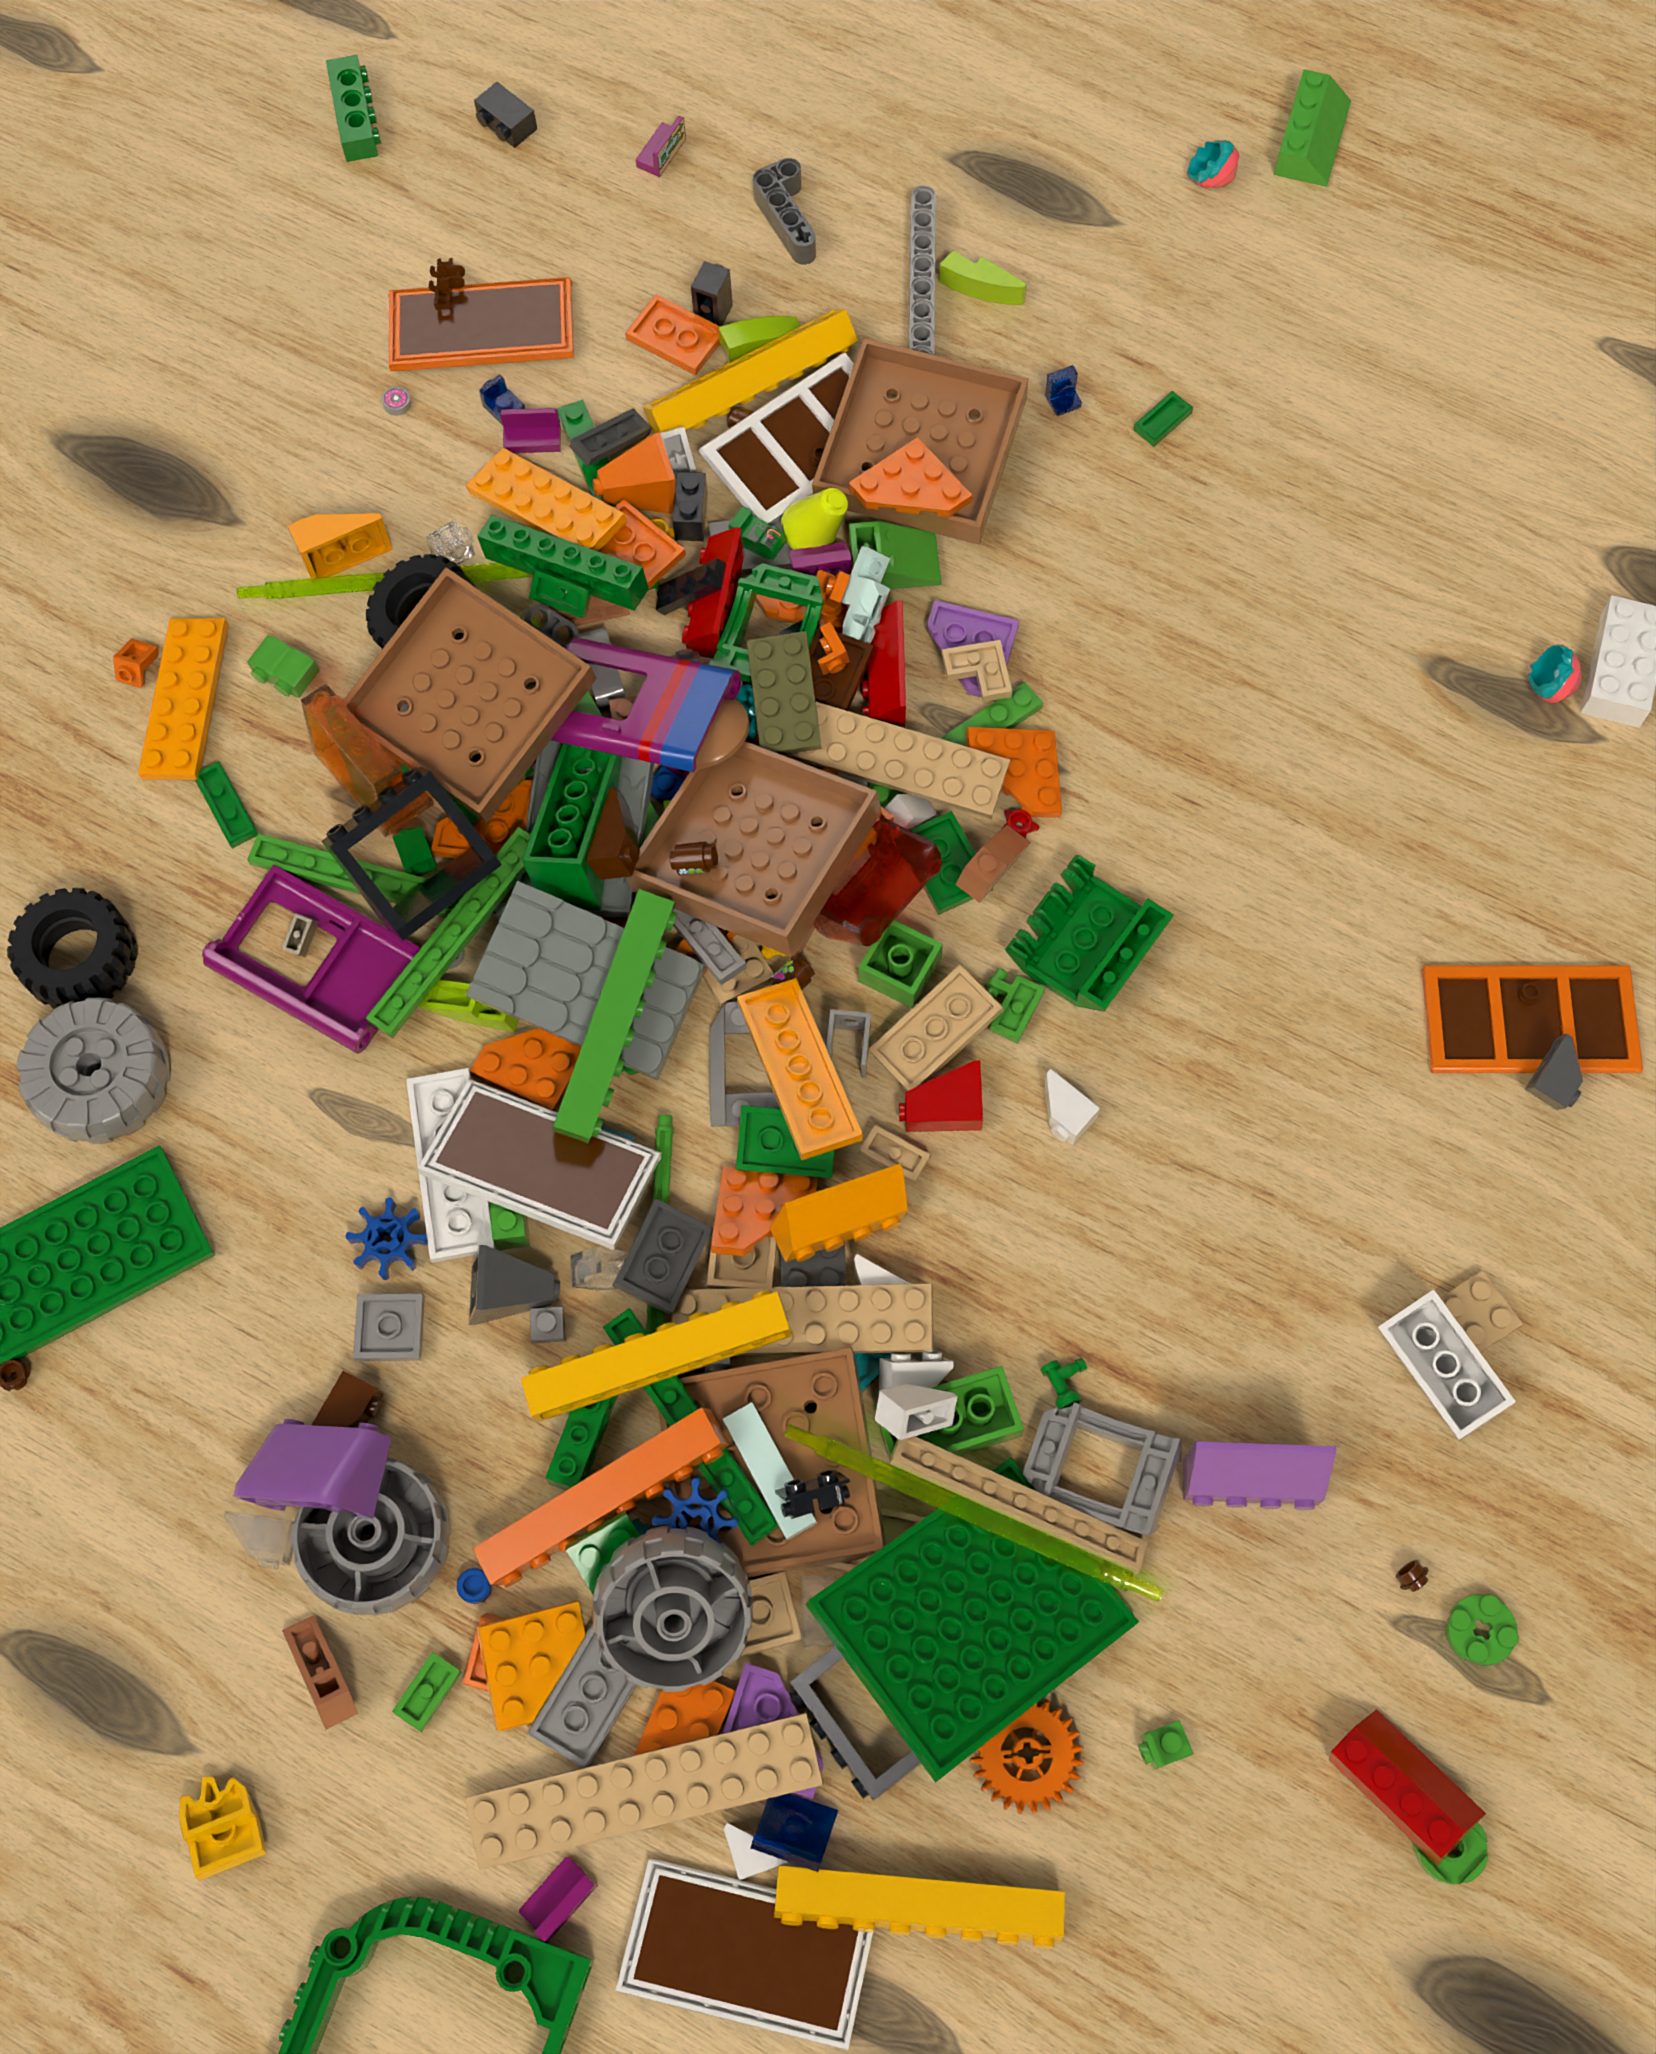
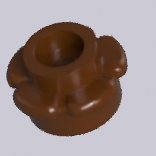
M20 1359L5 1361L0 1365V1386L7 1391L12 1389L20 1390L27 1384L30 1368L26 1363L23 1364ZM16 1372L17 1376L12 1378V1373Z
M1418 1560L1407 1563L1396 1574V1578L1401 1584L1400 1588L1402 1590L1410 1589L1412 1592L1419 1590L1428 1581L1426 1575L1429 1569L1423 1567Z

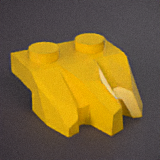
M202 1777L201 1796L198 1800L193 1801L189 1795L180 1796L179 1821L183 1840L188 1843L194 1877L198 1881L267 1854L259 1816L246 1787L234 1777L228 1780L225 1790L222 1791L214 1777Z

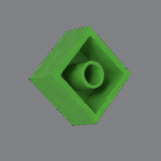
M887 917L858 967V982L913 1008L942 958L943 944Z

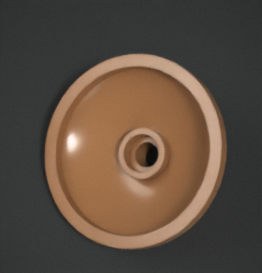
M723 699L698 753L696 769L711 767L727 760L745 742L750 722L746 709L737 699Z

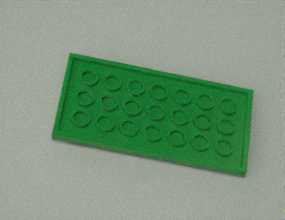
M160 1145L0 1228V1365L5 1361L17 1360L27 1356L215 1256L173 1167Z

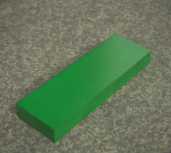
M218 761L200 770L198 779L195 781L230 847L233 849L256 837L258 832L221 763Z

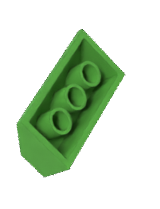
M1306 69L1303 70L1279 151L1274 175L1327 187L1351 103L1350 98L1330 75Z
M1003 1366L932 1387L931 1389L951 1392L958 1396L952 1426L916 1436L958 1456L1022 1437L1024 1427ZM880 1425L883 1441L890 1460L897 1438ZM892 1467L895 1477L906 1473Z

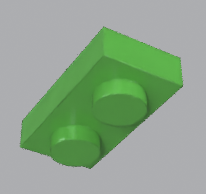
M432 1652L392 1712L418 1731L423 1732L462 1674V1671Z

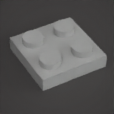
M422 1293L357 1294L353 1359L355 1361H421L425 1296Z

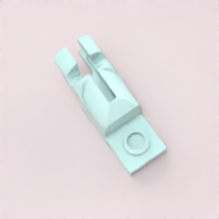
M862 546L841 603L849 606L843 622L842 634L871 644L876 632L874 625L880 622L881 612L890 592V588L880 584L890 558L868 547Z

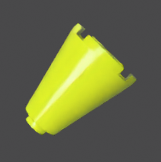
M828 488L792 503L784 511L781 518V526L783 525L787 543L793 550L834 543L848 508V501L844 493L836 488Z

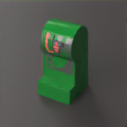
M744 506L740 508L728 525L729 529L741 528L745 549L768 560L775 559L787 542L786 535L779 528L768 525L766 522L753 516L752 511Z

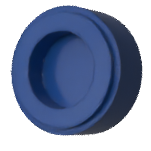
M468 1569L457 1580V1592L467 1603H482L491 1594L492 1585H490L484 1571L481 1569Z

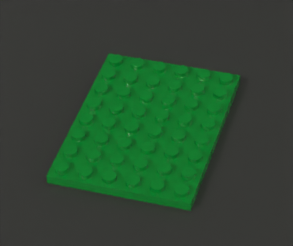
M1009 1458L992 1470L999 1475L1035 1490L1023 1476L1022 1471L1012 1458ZM955 1496L810 1598L805 1604L935 1783L1139 1623L1087 1554L959 1496Z

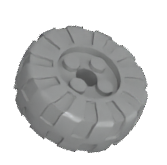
M89 997L85 1001L76 1003L70 1001L53 1009L52 1014L43 1021L39 1020L27 1035L28 1040L24 1049L19 1052L17 1071L20 1073L21 1084H18L25 1104L36 1119L46 1128L74 1142L81 1140L88 1141L91 1144H105L113 1142L112 1139L123 1135L129 1136L145 1125L144 1122L152 1113H156L166 1097V1083L170 1081V1060L164 1042L157 1030L137 1010L124 1003L117 1004L109 998Z
M387 1457L373 1518L356 1516V1514L348 1511L336 1513L321 1508H299L295 1522H292L291 1545L293 1546L294 1563L302 1580L309 1589L331 1607L353 1615L376 1616L391 1613L419 1599L430 1589L429 1586L437 1574L441 1573L449 1553L450 1520L444 1501L433 1483L411 1465ZM374 1525L375 1534L372 1539L362 1541L363 1532L367 1527Z
M663 1526L649 1529L646 1531V1534L637 1538L632 1537L621 1544L613 1552L610 1563L603 1566L593 1595V1625L600 1649L606 1660L613 1668L621 1670L625 1678L632 1683L644 1688H648V1686L663 1689V1692L686 1691L687 1688L699 1684L704 1686L723 1675L722 1671L732 1661L736 1662L747 1644V1635L752 1627L753 1597L749 1579L735 1553L724 1542L720 1544L709 1537L708 1532L692 1527L678 1529L671 1528V1526Z

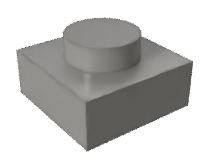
M563 1307L530 1309L532 1344L565 1341Z

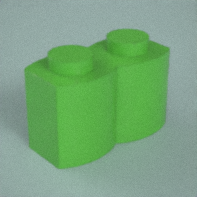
M270 635L265 637L247 661L252 670L251 675L257 681L263 684L266 682L274 684L275 689L287 697L291 694L300 698L320 671L312 658Z

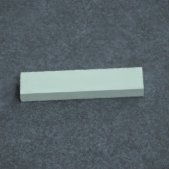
M751 1402L723 1418L785 1538L789 1540L817 1524L813 1513L791 1519L790 1516H783L781 1504L786 1502L775 1494V1490L784 1488V1484L794 1480L754 1404Z

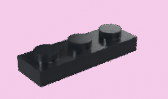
M716 558L661 584L657 592L656 611L666 615L721 590L726 563Z

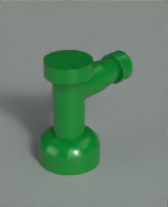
M1079 1358L1075 1362L1060 1366L1058 1360H1054L1040 1369L1043 1376L1049 1378L1058 1395L1055 1401L1058 1409L1073 1406L1074 1403L1079 1404L1083 1400L1079 1392L1070 1390L1065 1382V1379L1072 1377L1078 1372L1087 1370V1365L1083 1358Z

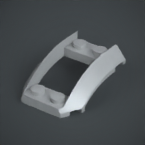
M737 1002L724 1003L710 1027L711 1127L740 1126L741 1105L780 1108L774 1093L726 1094L725 1035L750 1034Z
M1074 1403L1073 1406L1063 1409L1054 1408L1044 1411L1022 1474L1034 1489L1043 1495L1107 1524L1151 1537L1160 1527L1157 1523L1176 1463L1177 1461L1181 1462L1182 1440L1176 1437L1170 1438L1159 1435L1154 1431L1115 1420ZM1077 1428L1142 1451L1123 1509L1089 1499L1057 1486Z

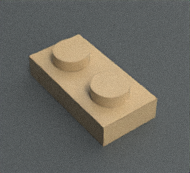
M874 1125L859 1150V1155L883 1168L901 1164L904 1179L914 1185L931 1156L929 1153L877 1125Z

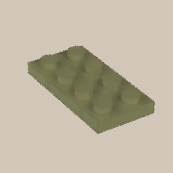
M807 632L747 640L759 746L780 755L822 749Z

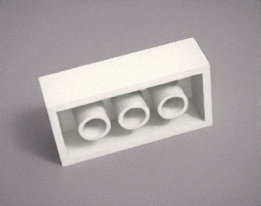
M1611 595L1600 616L1580 713L1640 728L1651 711L1656 686V606Z
M1434 1289L1378 1327L1380 1333L1458 1441L1516 1403Z

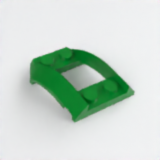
M762 563L752 569L753 574L745 579L739 578L738 589L730 616L717 645V652L713 660H710L709 665L739 670L741 681L752 683L748 649L740 647L749 624L756 594L807 607L800 632H807L810 651L824 604L818 577Z

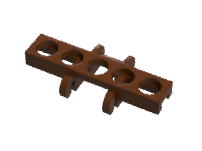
M441 258L437 259V272L434 266L430 267V274L432 277L437 278V285L434 286V281L431 280L429 281V289L435 292V310L451 309L452 289H460L464 286L465 281L462 277L465 275V269L463 266L454 265L453 258H449L448 262H442ZM446 292V295L444 296L439 295L440 293ZM441 301H446L445 304H439Z

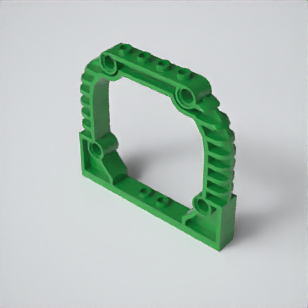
M404 1897L390 1900L365 1913L351 1928L332 1930L324 1938L321 1947L318 1945L315 1947L308 1963V1967L312 1968L306 1983L302 1982L294 1998L293 2003L297 2005L293 2018L292 2020H286L280 2032L279 2041L283 2043L278 2053L316 2054L346 1977L357 1975L368 1966L379 1942L400 1935H409L428 1939L495 1966L496 1979L500 1987L509 1992L521 1990L533 2010L537 2024L551 2029L542 2054H561L595 1959L550 1942H543L540 1938L511 1929L438 1900L424 1897ZM342 1936L348 1938L351 1944L350 1952L345 1958L340 1957L335 1948L337 1941ZM514 1961L520 1962L525 1970L524 1977L519 1983L512 1982L507 1973L508 1967Z

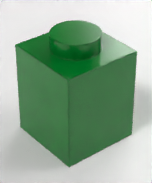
M421 826L404 829L398 835L392 836L406 873L421 876L438 870Z

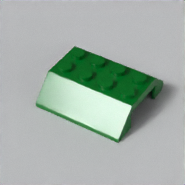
M1075 855L1067 865V869L1065 868L1060 874L1073 893L1071 894L1063 885L1057 882L1054 883L1050 891L1046 893L1034 909L1033 914L1026 920V923L1038 936V940L1036 941L1027 931L1019 929L1015 935L1016 938L1010 941L1005 951L1026 975L1074 1006L1105 1012L1172 920L1174 914L1148 898L1142 906L1093 876L1096 865L1079 855Z

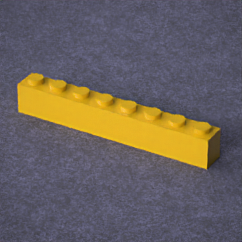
M835 308L643 406L653 432L662 433L684 426L685 430L690 427L692 430L700 428L707 424L706 419L714 415L720 417L729 413L731 406L740 403V405L749 403L756 398L755 394L763 390L764 392H769L778 388L780 381L786 378L792 380L804 374L803 370L811 365L812 368L821 366L828 361L827 357L833 354L841 355L852 349L850 345L858 342V338L847 310Z
M771 1290L761 1291L754 1294L752 1300L741 1304L739 1301L728 1302L720 1307V1311L711 1314L699 1312L688 1317L689 1321L678 1325L674 1322L663 1324L656 1328L657 1332L646 1336L643 1333L634 1334L625 1338V1343L613 1347L611 1344L598 1346L592 1350L593 1354L581 1358L580 1355L568 1356L560 1361V1365L548 1368V1366L533 1368L528 1372L529 1375L521 1378L530 1415L537 1422L792 1337L793 1334L778 1291L771 1293Z
M779 1866L774 1918H781L782 1924L792 1926L802 1925L803 1920L816 1921L818 1927L825 1929H837L839 1924L853 1925V1930L859 1932H874L875 1927L889 1928V1933L893 1935H910V1931L914 1930L925 1931V1937L944 1939L947 1933L961 1935V1940L968 1942H981L982 1937L997 1938V1943L1002 1945H1018V1940L1033 1941V1947L1051 1949L1054 1948V1943L1060 1944L1064 1938L1065 1892Z

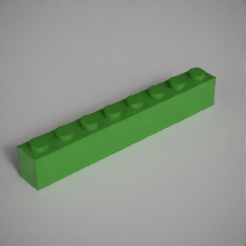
M641 889L638 890L552 1131L585 1143H589L591 1136L598 1137L604 1119L598 1117L601 1107L609 1106L615 1090L609 1088L613 1076L619 1078L625 1059L619 1058L623 1046L630 1047L636 1031L630 1028L634 1017H641L646 1000L641 999L644 987L651 988L657 972L651 969L655 958L661 960L667 944L666 941L661 940L665 929L671 931L677 913L672 911L674 901Z

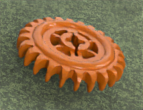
M1049 1699L1045 1700L1041 1707H1037L1036 1703L977 1750L979 1752L978 1756L972 1757L969 1760L972 1764L981 1765V1768L973 1774L974 1778H986V1781L980 1788L981 1791L990 1788L994 1789L991 1802H995L1001 1796L1004 1797V1810H1007L1015 1802L1018 1814H1022L1025 1804L1029 1805L1033 1815L1037 1813L1038 1803H1041L1045 1810L1050 1811L1051 1797L1062 1804L1063 1798L1060 1790L1073 1793L1074 1790L1068 1783V1779H1081L1080 1775L1072 1770L1073 1767L1084 1765V1761L1074 1757V1754L1082 1751L1084 1746L1072 1743L1080 1735V1732L1067 1731V1728L1073 1721L1072 1718L1063 1721L1059 1720L1062 1707L1057 1708L1052 1713L1049 1712ZM1020 1728L1034 1729L1032 1737L1020 1739L1013 1731ZM1037 1732L1042 1733L1050 1745L1042 1746L1035 1739ZM1010 1735L1015 1744L1011 1750L1001 1751L1005 1738ZM1024 1744H1028L1029 1750L1049 1751L1047 1754L1038 1753L1031 1758V1764H1026L1025 1758H1019V1756L1004 1758L1005 1755H1016L1022 1751ZM1052 1758L1048 1771L1043 1774L1038 1765L1041 1764L1043 1759ZM1013 1763L1018 1768L1016 1777L1011 1776L1003 1764ZM1033 1769L1041 1777L1033 1781L1019 1780L1022 1771Z

